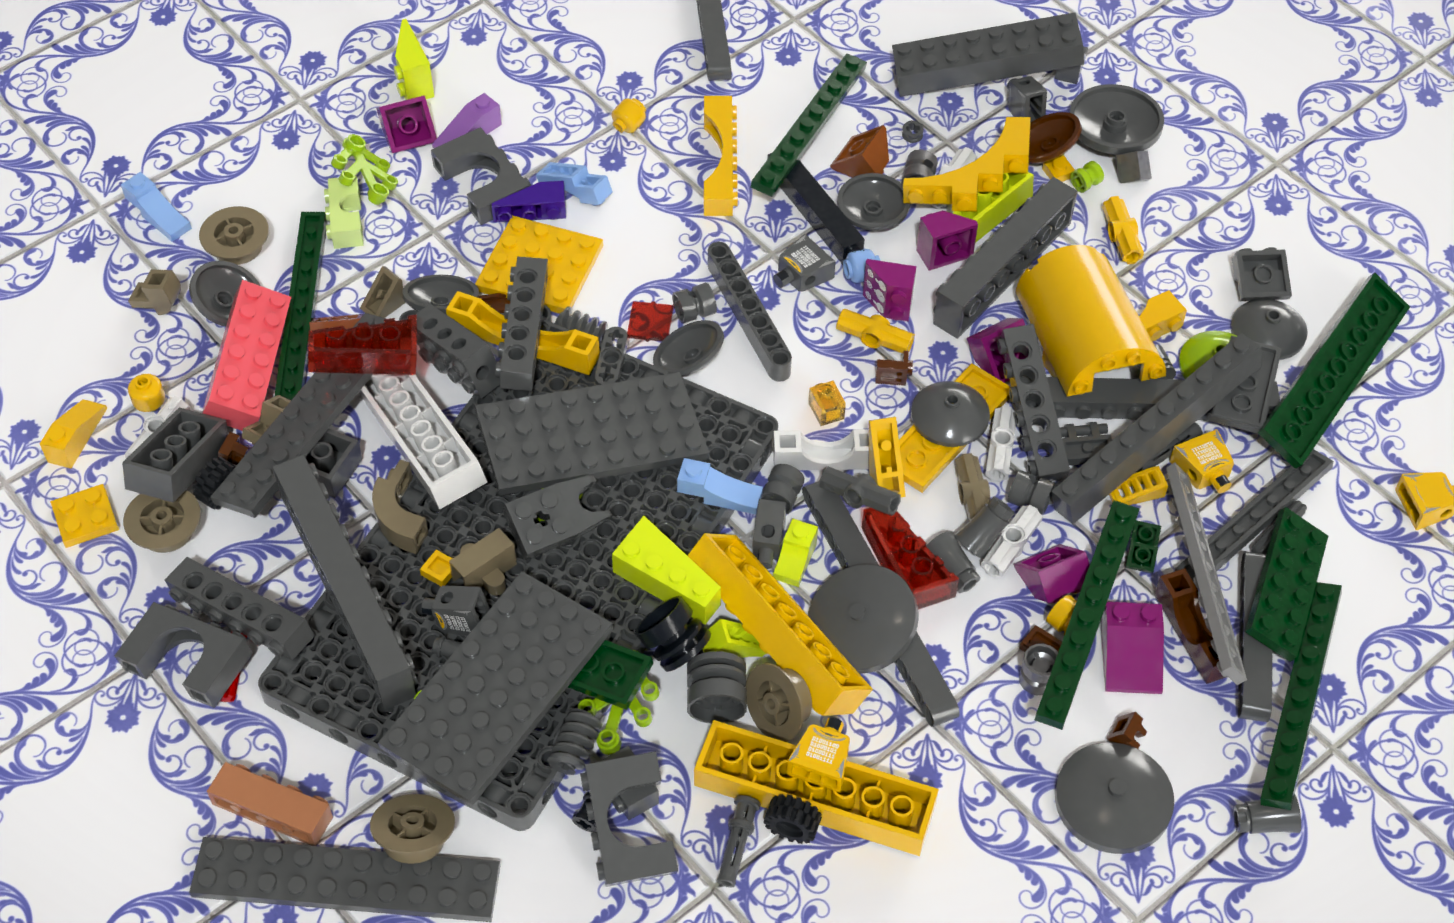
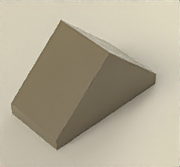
M382 266L360 309L365 313L385 318L405 304V301L403 300L402 279L386 266Z

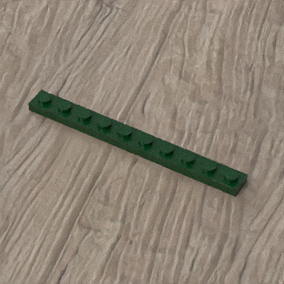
M846 53L752 179L750 188L773 197L864 72L867 65L866 61Z
M301 212L289 292L291 300L285 320L274 397L280 395L292 400L305 384L311 340L309 322L314 318L327 222L325 212Z
M1113 500L1036 712L1035 721L1063 730L1140 508Z
M1316 583L1298 657L1294 660L1260 797L1261 805L1285 810L1292 809L1342 595V585Z

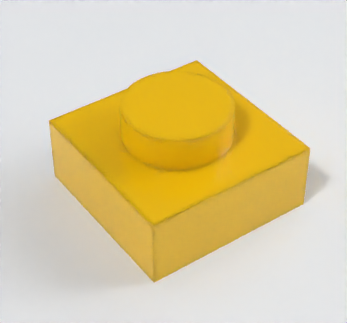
M1064 155L1043 163L1042 167L1050 180L1055 177L1062 182L1069 180L1071 173L1075 170Z
M435 550L420 568L421 576L441 587L445 586L452 578L449 561L453 558Z

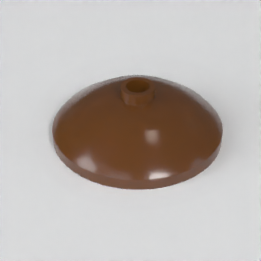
M1056 112L1032 121L1030 123L1029 163H1045L1057 159L1068 152L1075 145L1082 131L1078 117L1068 112Z

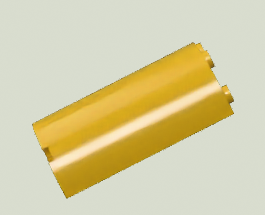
M1070 245L1055 249L1038 258V264L1031 270L1027 268L1022 274L1015 293L1030 323L1034 324L1036 335L1067 397L1092 392L1094 373L1142 364L1139 377L1141 381L1166 376L1165 363L1107 257L1099 253L1096 248L1087 245Z

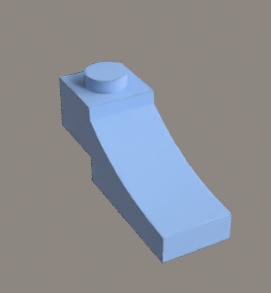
M549 162L536 174L538 182L564 181L565 191L577 197L580 203L592 204L594 206L600 205L613 192L608 177L606 175L589 174L586 165Z
M139 172L121 184L125 198L140 210L142 217L172 242L192 229L190 222L166 200L157 189L155 183L143 173Z
M684 458L677 478V492L704 497V504L757 514L758 501L763 494L762 486L753 485L727 476L710 467V463Z

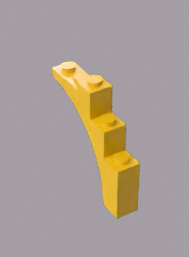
M1006 117L1004 129L997 142L977 160L959 169L922 178H904L903 203L952 204V211L977 212L978 192H1003L1004 173L1028 174L1031 117Z

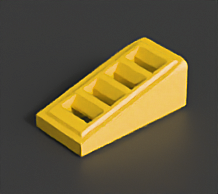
M1155 466L1131 475L1112 491L1109 496L1112 503L1115 500L1127 505H1133L1165 497L1168 484L1160 467ZM1141 484H1144L1146 489L1143 490ZM1129 487H1133L1135 493L1132 494ZM1120 489H1122L1125 494V497L1123 498L1121 497L1118 491Z

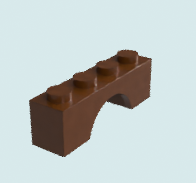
M1184 568L1160 576L1155 596L1159 603L1162 604L1163 610L1206 684L1225 678L1217 667L1219 658L1211 645V640H1213L1212 633L1207 628L1200 609L1198 589L1188 572Z

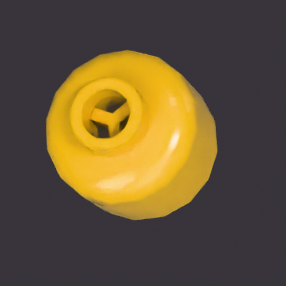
M635 98L623 99L611 113L614 128L621 133H634L646 119V108Z
M141 374L133 378L128 384L131 402L139 411L151 412L157 410L165 402L164 389L160 379L155 375Z

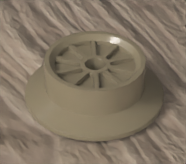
M243 206L227 207L216 211L203 222L199 231V240L203 249L219 261L241 265L252 261L259 255L262 246L268 238L269 226L266 218L252 208Z
M187 490L174 503L139 494L128 505L123 517V526L129 539L136 545L159 553L172 552L183 547L191 539L199 525L201 509L195 496Z
M770 663L756 666L749 673L745 686L749 713L758 729L765 736L788 742L799 734L803 722L811 714L812 698L810 690L804 679L792 669H781Z
M407 794L392 798L379 806L370 820V832L375 842L384 848L389 857L398 862L408 864L425 862L435 857L441 851L443 844L450 838L455 828V816L452 809L444 801L424 794Z

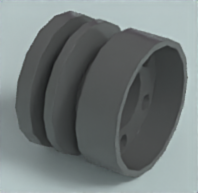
M723 651L706 652L693 657L687 663V713L693 719L712 724L713 720L728 723L738 720L747 712V690L745 688L746 663L741 657Z

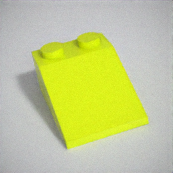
M403 19L395 54L397 66L393 67L395 76L399 80V83L396 84L400 97L404 96L406 100L425 95L426 99L433 98L434 90L430 63L407 19Z

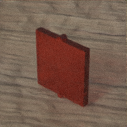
M633 301L627 337L642 339L646 342L650 340L663 341L670 334L674 305L657 304L655 301L651 303Z

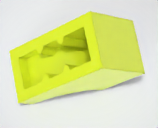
M792 518L783 539L781 553L773 572V577L777 581L799 587L817 545L818 526Z
M719 619L708 629L711 633V638L703 648L704 653L723 651L733 653L741 658L763 657L767 654L761 650L756 638L743 629L742 623Z

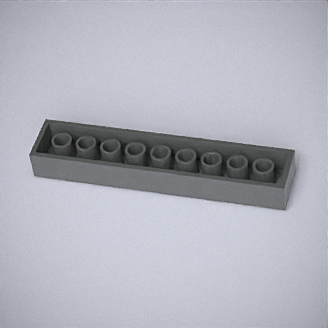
M301 455L273 466L285 507L383 709L387 710L414 698L416 695L414 685L418 684V680L413 671L415 669L409 653H404L402 639L398 631H393L391 617L387 609H382L380 595L376 587H371L369 573L365 566L361 567L358 551L354 544L350 545L348 531L344 524L340 525L337 509L334 503H329L327 489L324 483H319V475L314 463L308 464L305 456Z

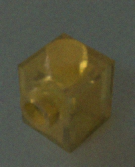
M834 380L819 383L809 388L808 404L820 426L845 419L846 403Z

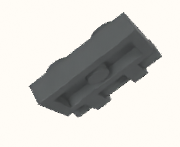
M1088 422L1087 425L1074 426V424H1065L1064 427H1060L1061 435L1065 437L1062 439L1069 465L1084 464L1112 441L1111 434H1107V423L1097 424V422Z

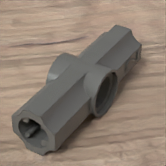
M828 466L824 469L819 480L820 488L843 496L844 501L852 508L857 509L865 505L893 516L901 502V494L878 486L875 480L865 473L855 477Z

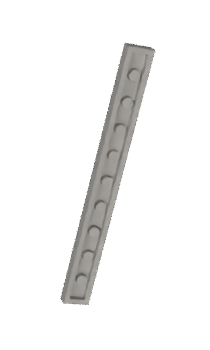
M1173 463L1166 467L1169 477L1167 484L1174 495L1172 503L1179 513L1177 518L1178 524L1184 531L1185 536L1182 539L1190 553L1188 561L1195 571L1196 576L1193 580L1201 593L1199 602L1206 611L1207 618L1205 623L1213 637L1211 645L1219 658L1217 667L1223 677H1229L1236 685H1239L1246 681L1247 678L1189 476L1176 463Z

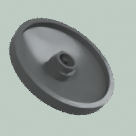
M1104 84L1088 88L1076 96L1069 112L1076 115L1081 123L1082 131L1078 139L1083 144L1094 150L1114 155L1144 151L1150 148L1159 140L1164 126V114L1159 104L1145 92L1125 85Z
M871 564L852 566L830 577L815 594L808 612L809 618L859 674L881 670L899 659L913 641L919 620L917 601L907 583L894 571Z
M1105 742L1084 747L1065 762L1056 782L1055 803L1063 824L1078 840L1099 851L1126 854L1151 846L1163 835L1173 814L1174 792L1167 774L1152 757L1137 748L1125 744Z

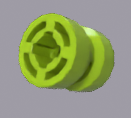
M1090 161L1083 168H1078L1071 173V183L1078 192L1084 193L1092 185H1098L1104 180V172L1097 162Z

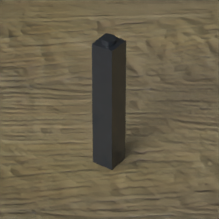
M799 160L780 188L843 265V260L846 259L848 253L864 249L865 239Z

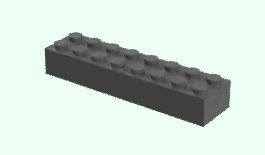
M1076 12L892 45L900 97L1084 65L1083 42Z
M1055 177L1047 184L1043 183L1035 196L1029 197L1023 207L1018 212L1015 211L1009 221L1004 226L1001 225L996 230L995 235L990 240H986L975 255L969 256L961 269L954 271L951 279L946 284L943 283L939 286L935 294L937 300L933 309L935 313L933 324L958 339L1071 224L1078 191Z

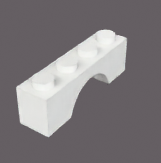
M853 429L848 436L834 442L810 440L803 435L801 430L774 431V466L777 464H788L798 470H824L828 466L837 470L869 469V429Z

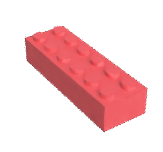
M242 280L234 296L202 410L203 414L225 419L227 426L243 431V428L259 421L262 402H264L291 300L290 296Z

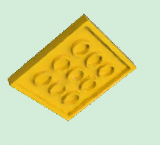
M512 215L475 285L481 293L505 294L507 298L508 285H513V282H510L511 266L516 267L517 256L548 259V280L544 305L550 311L560 314L566 307H573L603 248V239Z

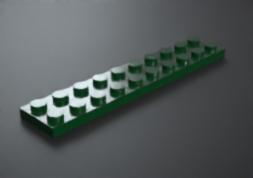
M1373 273L1366 279L1258 431V434L1296 469L1303 465L1410 308L1376 273Z

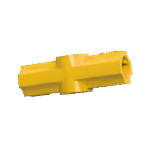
M1119 196L1110 197L1107 201L1103 202L1102 206L1108 222L1109 239L1111 242L1116 243L1122 261L1127 262V264H1135L1138 260L1143 259L1144 255L1138 239L1137 221L1135 218H1130L1123 199H1120Z
M848 309L841 311L836 325V329L859 337L862 343L870 348L884 346L903 353V351L910 352L915 338L914 333L890 325V322L881 315L867 317Z

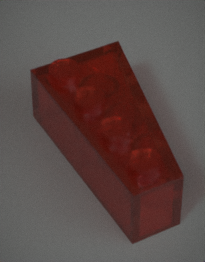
M417 314L409 315L406 320L400 321L390 318L384 319V323L374 325L364 322L348 329L344 326L309 331L308 372L416 375Z
M871 507L863 510L861 528L880 565L894 571L907 583L915 596L918 609L956 597L959 578L944 567V562L938 555L934 556L926 547L927 543L921 536L917 537L910 529L909 523L898 511L891 516Z

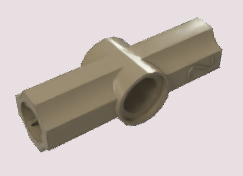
M967 453L955 459V468L959 479L960 502L962 506L965 505L970 521L985 504L989 503L990 488L987 479H983L978 456Z

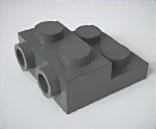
M1268 247L1258 251H1252L1250 248L1236 251L1231 260L1234 282H1238L1240 301L1258 299L1283 300L1291 298L1292 291L1285 249L1277 250L1275 247Z

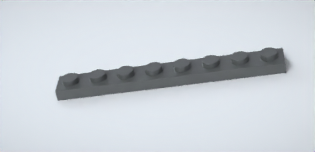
M1313 449L1302 466L1297 469L1291 466L1212 535L1207 541L1216 572L1277 518L1278 512L1281 509L1290 507L1333 468L1334 461ZM1187 557L1175 568V571L1185 568L1194 582L1195 571L1189 564Z

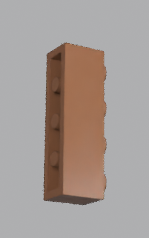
M225 762L207 790L212 805L311 846H317L333 819L329 803L322 797L305 795L295 786L287 785L286 787L278 784L272 777L265 774L259 776L251 773L247 767L241 764L234 766Z

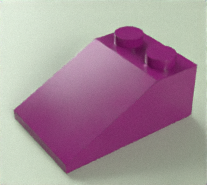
M1107 602L1101 618L1105 692L1162 694L1164 658L1162 604Z

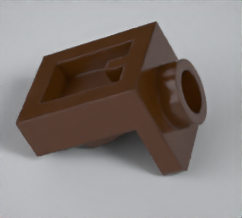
M903 351L902 361L877 359L875 384L906 386L907 376H912L913 361L908 360L909 351Z

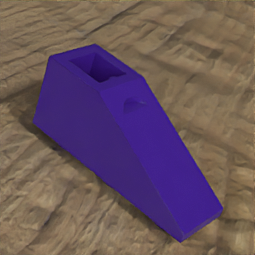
M564 181L538 182L493 202V222H509L512 215L528 220L566 219Z

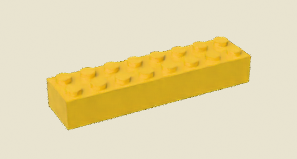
M703 534L688 554V557L721 587V599L724 601L726 609L733 615H736L742 622L743 629L756 638L761 650L775 660L776 666L781 669H792L804 679L810 690L812 709L822 716L853 714L871 693L872 687L737 535Z
M713 720L694 768V786L732 798L740 795L749 796L758 800L761 803L760 807L767 809L774 796L778 797L780 794H783L785 797L792 795L794 799L799 797L802 798V802L808 801L811 803V807L816 806L818 808V812L822 814L819 824L821 826L920 856L936 806L939 789L847 761L842 790L839 793L787 775L788 759L797 745Z

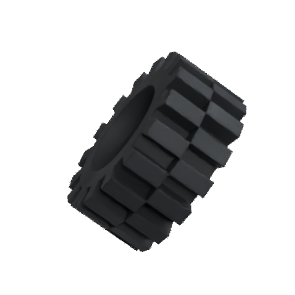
M222 457L212 459V463L208 461L205 464L206 468H201L199 471L201 475L196 476L195 480L197 483L193 484L195 489L193 495H195V498L214 510L221 509V506L213 503L210 498L211 495L236 467Z
M780 794L778 797L774 796L771 799L763 822L766 824L765 827L767 829H771L772 834H779V838H788L789 842L796 840L798 844H802L804 841L807 844L814 840L822 814L818 812L816 806L811 807L810 802H802V798L797 797V799H794L792 795L785 797L783 794Z

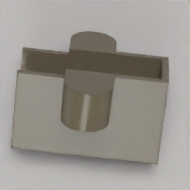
M498 528L475 544L467 543L463 545L460 549V554L449 561L452 580L456 581L463 577L464 586H483L491 595L502 594L506 589L503 573L517 565L514 543Z

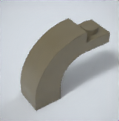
M400 459L396 467L389 471L387 479L377 478L372 493L373 507L378 527L385 538L398 548L417 554L428 534L425 517L410 513L399 505L403 494L413 479L410 462Z

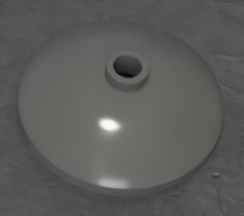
M878 173L861 174L849 179L840 188L837 198V205L854 226L866 230H884L894 227L905 219L910 209V203H903V184L890 176Z
M212 261L203 264L195 271L190 280L189 292L193 304L204 317L226 327L234 296L242 280L261 285L249 271L237 264L227 261Z
M428 275L408 282L403 288V300L418 312L427 305L432 304L446 314V308L457 291L479 298V290L473 282L459 276Z
M1258 299L1244 303L1235 311L1231 321L1232 334L1238 336L1242 333L1255 342L1282 348L1280 360L1290 358L1300 352L1305 345L1308 335L1307 326L1302 316L1291 306L1272 299Z
M710 320L695 321L678 328L669 334L657 347L653 356L654 366L666 370L668 373L680 372L681 376H686L703 369L719 353L724 341L723 330L718 323Z
M943 381L926 386L916 395L911 407V419L916 430L930 442L941 446L958 447L970 444L984 434L988 427L990 411L984 397L974 388L959 382Z

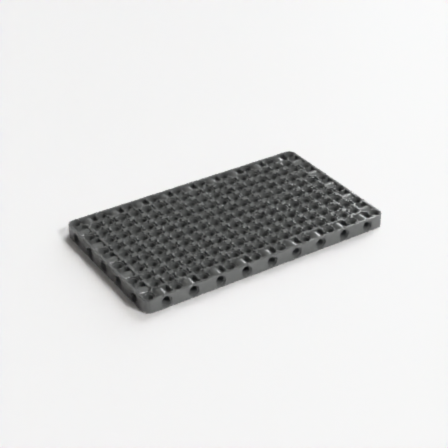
M542 319V331H569L565 327ZM599 342V352L601 351V346H602V343H600V342ZM625 354L619 382L670 373ZM608 356L605 358V361L615 363L618 361V358ZM537 358L532 391L500 389L499 385L482 399L474 394L451 425L478 460L487 483L439 509L414 473L412 475L413 479L403 494L399 505L410 513L426 518L428 534L417 554L406 553L408 551L400 549L389 542L380 531L377 523L358 546L359 563L361 567H366L371 579L369 582L371 587H376L377 591L381 592L379 593L382 601L380 605L383 610L387 609L393 623L391 627L394 632L398 631L402 639L404 653H409L415 669L422 668L420 671H414L418 680V684L414 685L416 694L427 685L449 658L445 656L438 658L437 654L432 653L430 648L433 647L435 638L444 635L448 640L460 643L466 638L440 630L434 616L421 617L423 615V600L425 598L435 599L441 587L420 574V568L435 550L454 558L460 554V549L463 545L467 543L475 544L500 528L514 543L517 565L503 573L506 589L516 579L517 576L513 575H518L523 571L585 608H592L590 609L592 612L606 620L617 619L610 621L613 623L614 630L606 640L643 654L646 647L632 631L636 630L642 620L655 608L664 603V601L613 573L612 553L640 519L645 516L688 556L692 549L687 548H694L704 533L720 534L735 511L704 504V497L677 492V478L682 464L596 479L595 485L583 493L579 502L585 510L590 512L609 510L612 517L573 542L526 561L523 560L502 511L506 503L541 489L499 496L493 473L490 472L491 469H488L490 462L475 414V405L596 386L595 372L598 361L590 375H586ZM606 372V379L604 382H608V380L610 379L609 372ZM682 378L709 450V459L702 460L701 462L710 463V467L734 479L752 484L773 452L774 431H778V421L767 413ZM535 521V524L540 523L542 527L545 525V521ZM463 577L456 581H453L451 578L445 586H464ZM482 586V592L489 608H491L500 598L498 597L500 595H491ZM325 590L305 616L315 635L308 643L311 645L305 646L293 661L283 655L281 657L275 656L261 674L258 686L264 703L274 710L513 830L525 831L531 828L566 775L558 772L551 766H545L548 763L549 755L552 754L554 744L557 743L556 739L561 733V728L566 723V716L570 713V709L578 708L580 701L584 699L594 700L595 698L567 687L554 703V705H560V707L550 708L474 805L470 806L380 749L378 742L412 703L414 698L387 710L383 709L349 637L344 636L347 632ZM353 667H359L355 670H350ZM343 688V690L339 692H334L337 689ZM362 700H367V702L363 704H358ZM611 704L597 711L595 717L601 720ZM587 706L583 710L587 712L590 711L592 707ZM321 711H327L324 714H318ZM386 712H392L388 716H382ZM539 727L546 728L543 731H535ZM369 735H376L375 737L370 739L366 738ZM523 750H530V751H531V752L528 753V754H521V753H520V752L523 751ZM508 773H516L513 777H505ZM517 809H526L522 814L514 813Z

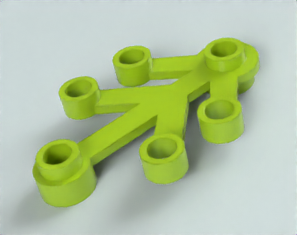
M350 134L342 142L344 150L334 155L331 165L338 170H343L348 162L347 159L354 156L355 162L347 170L341 172L338 179L339 182L345 186H351L355 176L361 171L369 188L367 192L368 200L373 204L380 205L385 202L389 190L396 188L398 179L393 175L387 174L390 168V163L387 160L381 159L368 151L365 147L366 142L362 137ZM373 175L383 180L382 184L376 182Z
M646 676L641 685V693L646 701H654L659 697L660 692L657 684L649 681ZM648 689H655L653 693L646 694ZM635 696L629 709L633 713L636 724L640 727H647L652 722L651 712L648 708L643 707ZM596 698L594 700L584 699L578 704V709L583 710L585 707L591 706V710L587 712L595 716L597 711L610 703ZM615 705L611 706L606 727L599 733L596 739L599 750L605 755H611L619 751L622 744L617 731L623 708ZM642 714L648 715L644 720L638 719ZM607 737H612L608 742L603 741Z

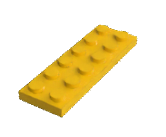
M973 363L954 381L974 388L984 397L989 407L990 419L994 416L995 408L1002 407L1010 399L1009 387L1011 386ZM913 425L899 439L904 482L923 493L966 445L947 447L935 444L925 439Z

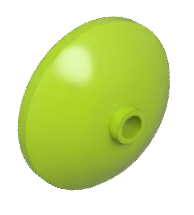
M1212 330L1198 333L1187 340L1179 356V367L1185 379L1188 378L1229 343L1231 335H1236L1225 331Z

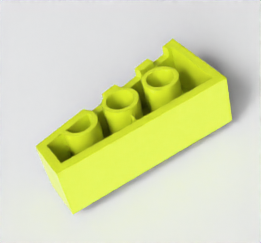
M1030 172L1028 174L1004 173L1003 192H978L977 212H953V214L977 221L978 229L975 243L1021 207L1029 197H1033L1034 174Z
M645 516L640 519L612 553L613 573L664 602L676 596L682 597L693 610L691 617L700 619L704 625H706L721 605V587Z

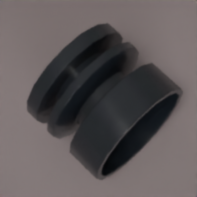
M680 596L673 597L655 608L642 620L635 630L636 637L647 649L657 647L653 657L655 660L661 661L660 666L666 672L673 671L691 660L704 648L711 638L710 631L706 627H702L700 619L696 618L689 621L693 610Z

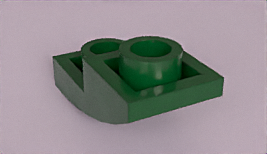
M1136 520L1131 534L1126 568L1153 574L1162 526Z

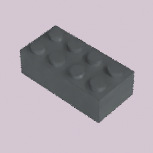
M179 407L122 462L125 489L174 503L195 481L196 476L201 475V472H199L201 468L205 469V464L208 461L212 463V459L218 457V451L227 437V421Z

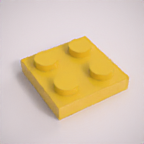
M103 484L50 501L65 548L119 530Z

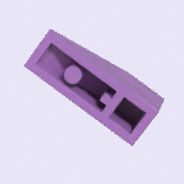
M486 93L476 97L462 108L433 142L432 147L436 148L480 127L486 134L502 125L500 105Z

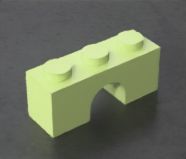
M355 176L351 186L341 184L338 180L339 178H329L328 189H324L326 204L329 203V206L325 207L326 220L330 221V224L326 225L327 239H332L334 249L364 246L359 211L350 212L361 210V197L357 176Z

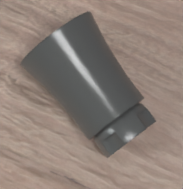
M994 496L962 529L955 533V537L970 552L984 559L999 534L1008 525V520L1014 515V511L1006 503Z
M947 531L938 535L923 549L922 555L941 572L949 584L954 586L959 593L969 591L980 581L981 577L975 571V566L966 556L953 531Z
M1296 795L1294 796L1291 810L1263 806L1260 800L1245 801L1244 804L1233 806V817L1237 833H1300L1301 813Z

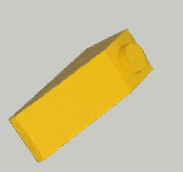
M82 399L54 421L40 442L47 462L72 469L106 412L107 406Z
M896 417L869 420V475L878 486L901 494V497H906Z

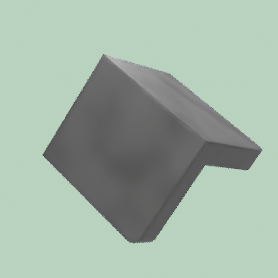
M1135 151L1116 155L1120 183L1152 179L1148 151Z

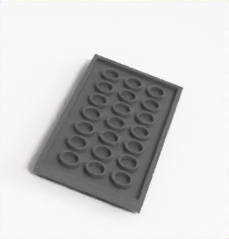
M680 372L475 405V414L499 496L546 488L556 483L585 476H594L595 479L679 465L683 463L684 458L696 461L709 459V450Z
M521 571L378 742L380 749L470 806H473L614 630L613 623Z

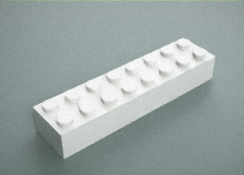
M394 348L358 393L404 459L410 462L411 469L438 508L442 509L486 484L487 480L474 454L396 348Z

